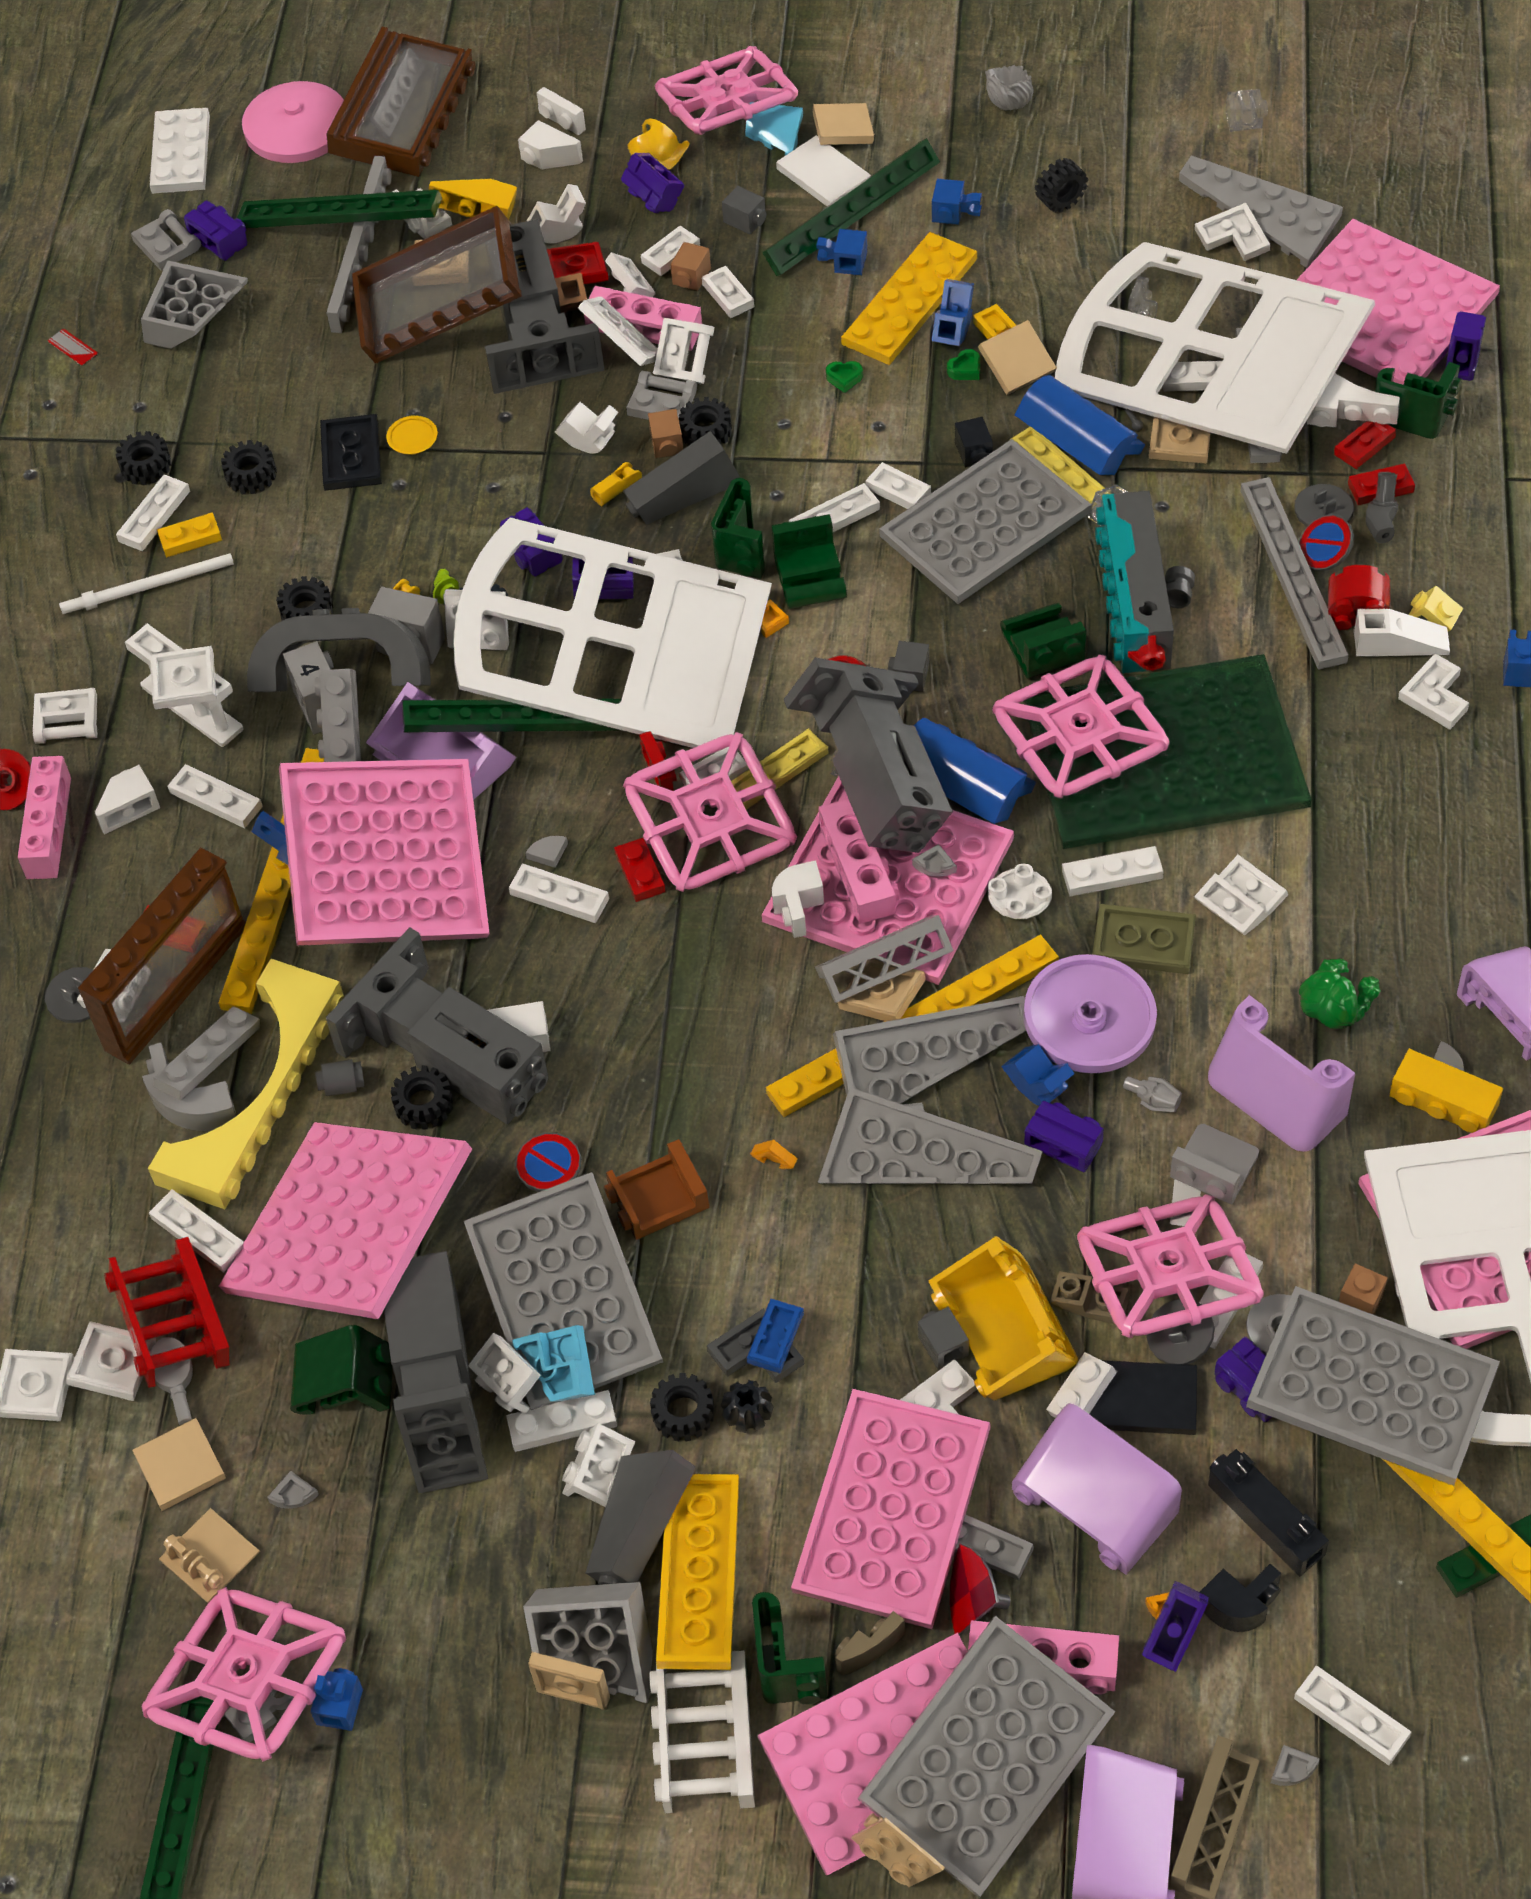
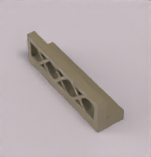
M1219 1735L1171 1874L1169 1886L1171 1889L1198 1899L1216 1898L1260 1763L1259 1759L1231 1750L1233 1740ZM1231 1761L1248 1767L1246 1779L1231 1785L1224 1772L1227 1762ZM1221 1780H1222V1782H1223L1225 1788L1222 1789V1790H1220V1791H1218L1219 1786H1220V1783H1221ZM1242 1789L1240 1798L1238 1799L1235 1791ZM1230 1795L1236 1807L1235 1813L1220 1820L1213 1808L1214 1801ZM1209 1816H1211L1214 1823L1206 1826ZM1231 1823L1227 1834L1223 1826ZM1218 1829L1225 1843L1224 1847L1208 1855L1201 1842L1202 1837ZM1199 1850L1202 1858L1195 1861L1197 1852ZM1219 1859L1217 1868L1215 1869L1214 1865L1212 1864V1861ZM1205 1864L1213 1877L1209 1890L1187 1883L1191 1871Z

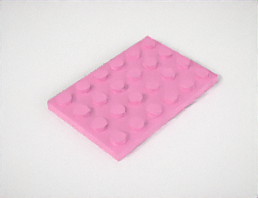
M852 1389L791 1586L792 1592L887 1618L894 1611L905 1619L906 1623L932 1629L990 1431V1422Z
M958 1633L758 1735L761 1745L826 1876L865 1856L860 1850V1846L851 1837L866 1828L863 1824L867 1817L874 1812L857 1798L968 1652Z

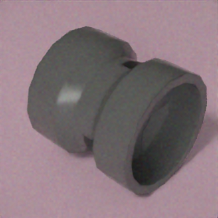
M1184 566L1169 568L1165 574L1169 606L1178 609L1184 608L1191 603V589L1194 587L1195 574Z

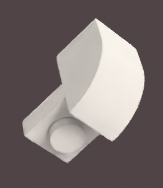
M568 184L556 205L537 201L527 221L538 219L545 243H559L573 238L583 228L579 215L583 212L586 202L578 186Z
M579 402L567 414L555 433L576 449L590 454L602 451L615 433L613 429L615 424L612 420L618 414V411L609 405L597 416L583 403Z
M816 860L786 868L776 877L772 886L774 915L782 913L785 927L791 926L794 938L806 936L803 909L824 904L823 884Z

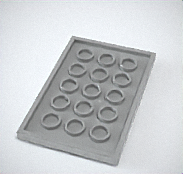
M1011 439L879 528V534L884 541L953 601L959 604L1091 513V504Z
M592 1172L464 1221L505 1339L510 1346L514 1348L512 1340L535 1333H548L575 1325L583 1326L594 1389L663 1363L662 1356ZM516 1350L528 1362L522 1351ZM539 1379L526 1394L531 1410L557 1403L550 1402L543 1391V1386Z
M1295 1286L1249 1395L1246 1407L1454 1486L1500 1361Z
M995 1616L857 1799L877 1816L886 1817L943 1865L946 1872L977 1897H981L1086 1753L1087 1745H1091L1115 1711Z

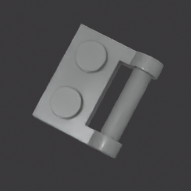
M169 209L164 210L158 219L131 233L134 243L161 271L164 269L167 260L178 262L195 253L201 247V241L195 235H191L177 221V216ZM170 228L183 243L177 246L164 231Z
M642 370L639 374L637 386L626 407L627 415L648 420V413L676 409L679 420L681 408H686V403L689 401L692 403L695 397L697 382L692 380L682 382L653 376L651 372ZM649 387H654L679 392L683 394L682 396H677L648 389Z

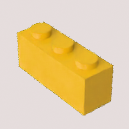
M1409 1048L1393 1077L1389 1096L1395 1098L1403 1105L1414 1106L1436 1119L1447 1120L1458 1125L1464 1131L1473 1133L1489 1126L1500 1104L1503 1087Z

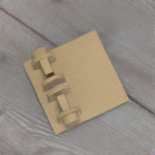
M210 1508L182 1536L176 1537L172 1534L166 1538L163 1544L166 1547V1552L159 1560L209 1603L214 1596L218 1595L217 1591L223 1589L260 1550Z
M871 1813L865 1820L863 1825L866 1828L851 1837L860 1846V1850L870 1859L877 1860L889 1870L890 1876L895 1881L908 1887L943 1871L945 1868L886 1817H877L874 1813Z

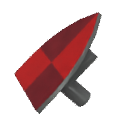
M959 1544L950 1581L951 1619L954 1634L958 1633L960 1636L970 1628L971 1620L978 1621L992 1608L1006 1610L1011 1602L1009 1595L997 1593L991 1570L984 1558L974 1549L963 1544Z

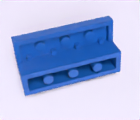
M1051 375L1041 377L1028 389L1014 415L1099 475H1115L1125 455L1141 454L1145 446L1142 441L1137 439V433L1116 421L1114 417L1106 414L1092 402L1084 399L1069 386L1061 383Z
M927 718L920 719L914 725L945 796L993 824L1008 820L1017 798L1032 793L1036 782L1028 778L1024 770L1009 766L1002 762L999 756L979 749L971 740L960 738L951 733L948 727L935 724Z

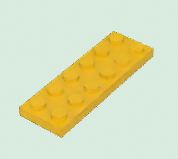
M929 232L841 336L842 345L890 365L941 304L944 281L946 279L960 281L977 260V251Z
M693 1474L664 1529L656 1654L657 1669L731 1670L739 1474Z

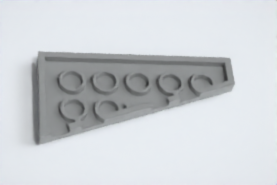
M1192 155L1179 173V181L1202 197H1210L1217 202L1216 207L1222 211L1247 203L1267 240H1273L1280 245L1281 251L1288 256L1293 254L1298 257L1300 264L1306 268L1309 267L1342 216V206Z
M1020 996L835 1031L833 1037L846 1095L851 1087L901 1104L1026 1032L1023 1017L1025 997Z
M850 1087L818 1184H1032L1043 1151Z

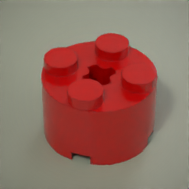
M1350 565L1343 568V573L1336 576L1335 572L1331 574L1328 580V615H1331L1338 630H1348L1355 626L1358 609H1390V577L1386 572L1385 576L1378 573L1377 567Z

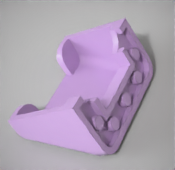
M409 682L404 686L366 742L375 749L372 755L380 761L468 759L473 800L507 771L517 758L482 732L404 733L402 700H435Z
M1524 946L1474 959L1464 965L1457 996L1466 1006L1475 1001V1005L1479 1009L1487 1006L1524 1047L1522 1057L1526 1061L1531 1058V949Z
M1249 995L1236 1008L1209 1066V1084L1214 1090L1291 1148L1297 1151H1309L1316 1147L1348 1115L1355 1072L1341 1062L1331 1059L1321 1061L1312 1070L1308 1069L1260 1033L1267 1025L1268 1012L1261 1003Z
M1068 1403L1060 1411L1012 1481L1013 1493L1019 1501L1028 1506L1030 1504L1040 1505L1042 1501L1047 1503L1098 1541V1549L1101 1553L1099 1555L1100 1560L1110 1569H1119L1125 1575H1127L1179 1513L1182 1492L1179 1482L1169 1472L1087 1412L1071 1403Z
M1087 1745L1072 1899H1174L1175 1890L1168 1889L1175 1801H1182L1184 1778L1177 1777V1769L1109 1748Z

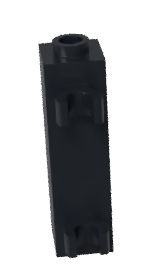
M1235 1449L1228 1456L1225 1454L1220 1455L1209 1468L1208 1486L1299 1577L1302 1576L1326 1555L1329 1540L1316 1528L1317 1524L1306 1513L1303 1515L1254 1466L1255 1462L1245 1452L1240 1453Z

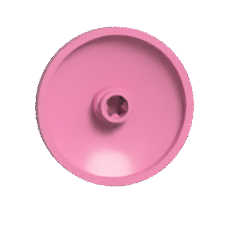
M297 81L274 86L259 94L246 108L242 118L245 140L256 154L275 162L298 163L318 158L328 153L326 133L344 100L335 90L320 83Z

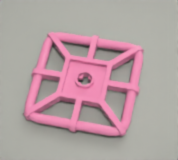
M748 46L747 49L710 62L708 60L702 61L697 67L667 78H660L655 84L658 95L669 106L670 113L673 116L679 117L696 135H703L707 131L740 119H751L754 114L786 102L794 101L798 95L797 88L783 73L781 66L773 63L756 46ZM756 61L766 70L750 77L747 76ZM741 62L736 69H729L722 75L718 76L715 72ZM701 76L705 77V79L697 84H682ZM776 81L782 88H763L761 86ZM674 96L693 98L682 102L680 99H676ZM701 108L706 109L700 118L694 119L690 115V112Z
M1104 655L1086 659L1053 675L1050 673L1043 675L1040 681L1015 691L1001 700H997L992 709L998 723L1016 746V752L1020 759L1026 760L1044 787L1051 793H1054V797L1061 799L1063 796L1075 794L1109 777L1111 779L1119 777L1122 771L1153 758L1162 751H1166L1170 742L1164 729L1145 706L1143 696L1133 690L1118 668L1110 660H1107V656ZM1093 670L1087 689L1068 697L1060 684ZM1103 672L1106 673L1123 696L1107 705L1096 693ZM1045 691L1051 693L1057 701L1043 709L1019 704ZM1128 709L1134 710L1149 731L1122 726L1114 715ZM1010 716L1041 722L1047 732L1027 741ZM1079 720L1081 723L1087 722L1085 727H1076L1075 721ZM1121 739L1149 746L1115 761L1104 745ZM1053 743H1056L1065 755L1057 781L1036 754V751ZM1094 751L1104 767L1067 783L1074 759Z
M735 732L734 735L729 734L718 737L687 751L684 749L675 752V756L639 770L631 775V777H627L623 784L627 799L645 832L643 837L646 843L651 844L668 879L676 886V890L684 892L685 889L691 890L701 887L733 872L736 874L745 871V867L784 851L789 846L794 845L797 839L793 824L775 792L776 785L773 779L767 777L752 746L743 738V734ZM729 747L720 772L700 780L691 762ZM738 750L741 752L757 784L739 792L735 790L728 776ZM681 767L690 784L672 791L646 781ZM639 793L671 803L677 818L655 826ZM757 796H764L780 827L751 818L743 802ZM709 804L711 808L717 807L718 810L714 816L705 815L703 813L705 811L704 805ZM683 828L692 845L680 874L662 837ZM748 829L777 840L740 856L730 836ZM720 840L730 860L689 877L699 850Z
M1205 1194L1203 1197H1192L1151 1209L1145 1206L1139 1208L1136 1213L1095 1223L1088 1227H1082L1077 1234L1081 1253L1093 1276V1287L1097 1293H1101L1114 1324L1122 1331V1335L1125 1337L1133 1338L1134 1336L1147 1335L1187 1323L1194 1326L1201 1324L1202 1319L1246 1308L1252 1304H1258L1263 1298L1264 1292L1261 1288L1260 1280L1245 1253L1246 1246L1243 1240L1236 1236L1225 1212L1215 1201L1214 1196ZM1193 1212L1185 1226L1161 1233L1156 1223L1159 1220ZM1211 1215L1223 1240L1200 1246L1195 1233L1205 1217ZM1142 1225L1143 1228H1146L1149 1236L1128 1241L1111 1235V1233ZM1094 1246L1127 1256L1131 1265L1105 1272ZM1226 1255L1233 1258L1243 1280L1213 1270L1208 1260ZM1170 1260L1171 1263L1176 1264L1172 1266H1166L1164 1265L1163 1261ZM1138 1279L1143 1292L1128 1316H1126L1113 1287ZM1211 1285L1237 1295L1197 1306L1190 1289ZM1177 1293L1185 1310L1141 1321L1153 1300Z
M225 1587L218 1590V1595L214 1596L207 1604L184 1641L177 1643L173 1649L174 1656L150 1690L141 1707L145 1718L152 1720L160 1726L194 1738L197 1744L203 1746L211 1744L246 1758L261 1759L263 1762L272 1758L271 1754L281 1746L305 1706L311 1705L316 1697L314 1687L317 1676L326 1675L338 1656L343 1643L346 1641V1636L342 1627L336 1626L330 1621L295 1610L289 1603L283 1601L275 1603L243 1591L228 1590ZM233 1604L269 1616L257 1635L238 1629ZM222 1610L227 1632L214 1652L198 1647L197 1645ZM287 1623L315 1632L313 1635L287 1645L272 1641L281 1625ZM325 1647L303 1684L281 1677L291 1660ZM193 1660L205 1665L195 1681L168 1691L187 1661L191 1662ZM247 1665H250V1670L245 1675L238 1676L236 1673L238 1669H245ZM272 1690L293 1696L294 1698L270 1736L266 1739L259 1712L260 1708ZM200 1696L214 1701L200 1723L165 1711ZM229 1706L248 1713L255 1744L215 1730Z

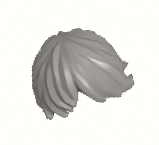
M1003 66L1002 68H992L985 71L987 77L986 89L991 102L1001 110L1011 111L1023 108L1029 103L1033 95L1031 76L1027 75V70L1023 71V66Z

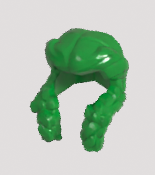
M1342 958L1324 959L1319 969L1303 981L1299 987L1302 1011L1306 1016L1318 1019L1321 1024L1330 1029L1347 1028L1361 1021L1364 1018L1365 1012L1370 1009L1373 1000L1380 993L1379 979L1373 976L1363 977L1358 984L1359 994L1357 999L1352 982L1339 974L1349 972L1348 962Z

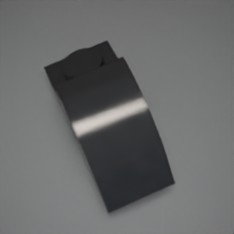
M1270 1563L1245 1588L1223 1568L1200 1591V1593L1209 1597L1204 1614L1215 1624L1229 1631L1245 1632L1261 1626L1266 1621L1267 1606L1275 1600L1281 1591L1279 1588L1281 1572Z

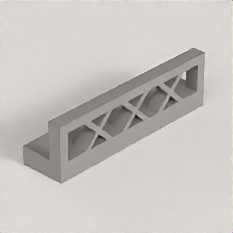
M931 915L815 966L819 978L825 979L834 1003H837L954 950L939 915ZM936 930L943 948L934 952L922 949L921 945L925 935ZM918 938L916 945L908 943ZM901 945L914 950L909 963L905 965L891 961L896 948ZM889 951L887 958L879 956ZM919 952L925 954V956L916 959ZM872 958L884 962L880 976L875 978L862 974L866 961ZM860 964L857 971L849 969ZM889 965H892V966H894V967H897V968H895V969H893V970L887 972V970H888V968H889ZM842 971L855 975L851 988L839 993L832 976ZM860 978L867 980L866 982L858 985Z

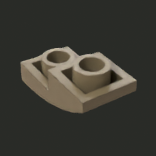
M1059 1271L1050 1299L1052 1305L1077 1315L1114 1324L1101 1293H1097L1093 1287L1092 1276ZM1114 1286L1113 1289L1124 1312H1126L1131 1296L1128 1288Z
M893 1611L886 1620L881 1618L876 1622L870 1632L871 1638L860 1630L852 1638L846 1637L839 1644L835 1652L837 1672L841 1675L854 1672L885 1654L905 1634V1619Z

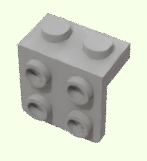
M1200 1124L1195 1129L1185 1149L1178 1146L1174 1152L1171 1161L1170 1177L1232 1205L1258 1159L1259 1149L1206 1124Z

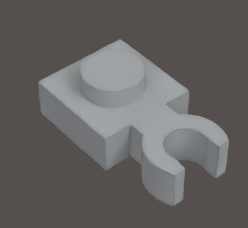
M271 1691L259 1710L264 1731L277 1722L272 1713L275 1710L287 1709L293 1699L292 1696L285 1694L282 1698H275L274 1696L277 1691ZM230 1707L224 1714L227 1720L243 1740L253 1741L254 1737L248 1713Z

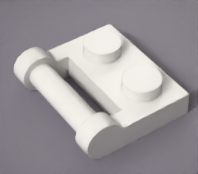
M664 318L653 374L684 381L692 380L698 384H704L705 375H703L708 344L710 336L714 334L715 327ZM693 332L698 333L699 336L692 372L685 371Z
M95 688L35 694L33 738L35 744L46 743V740L86 736L87 739L97 738V693ZM84 720V724L45 728V724Z

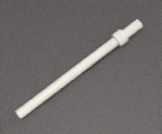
M229 553L93 593V590L81 593L82 597L61 602L59 605L62 614L86 608V610L94 609L100 603L234 565L233 559Z

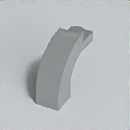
M162 1043L149 1046L151 1059L146 1060L149 1074L142 1076L155 1108L164 1118L182 1128L196 1131H212L237 1116L226 1081L194 1088L181 1101L154 1088L153 1078L169 1062Z

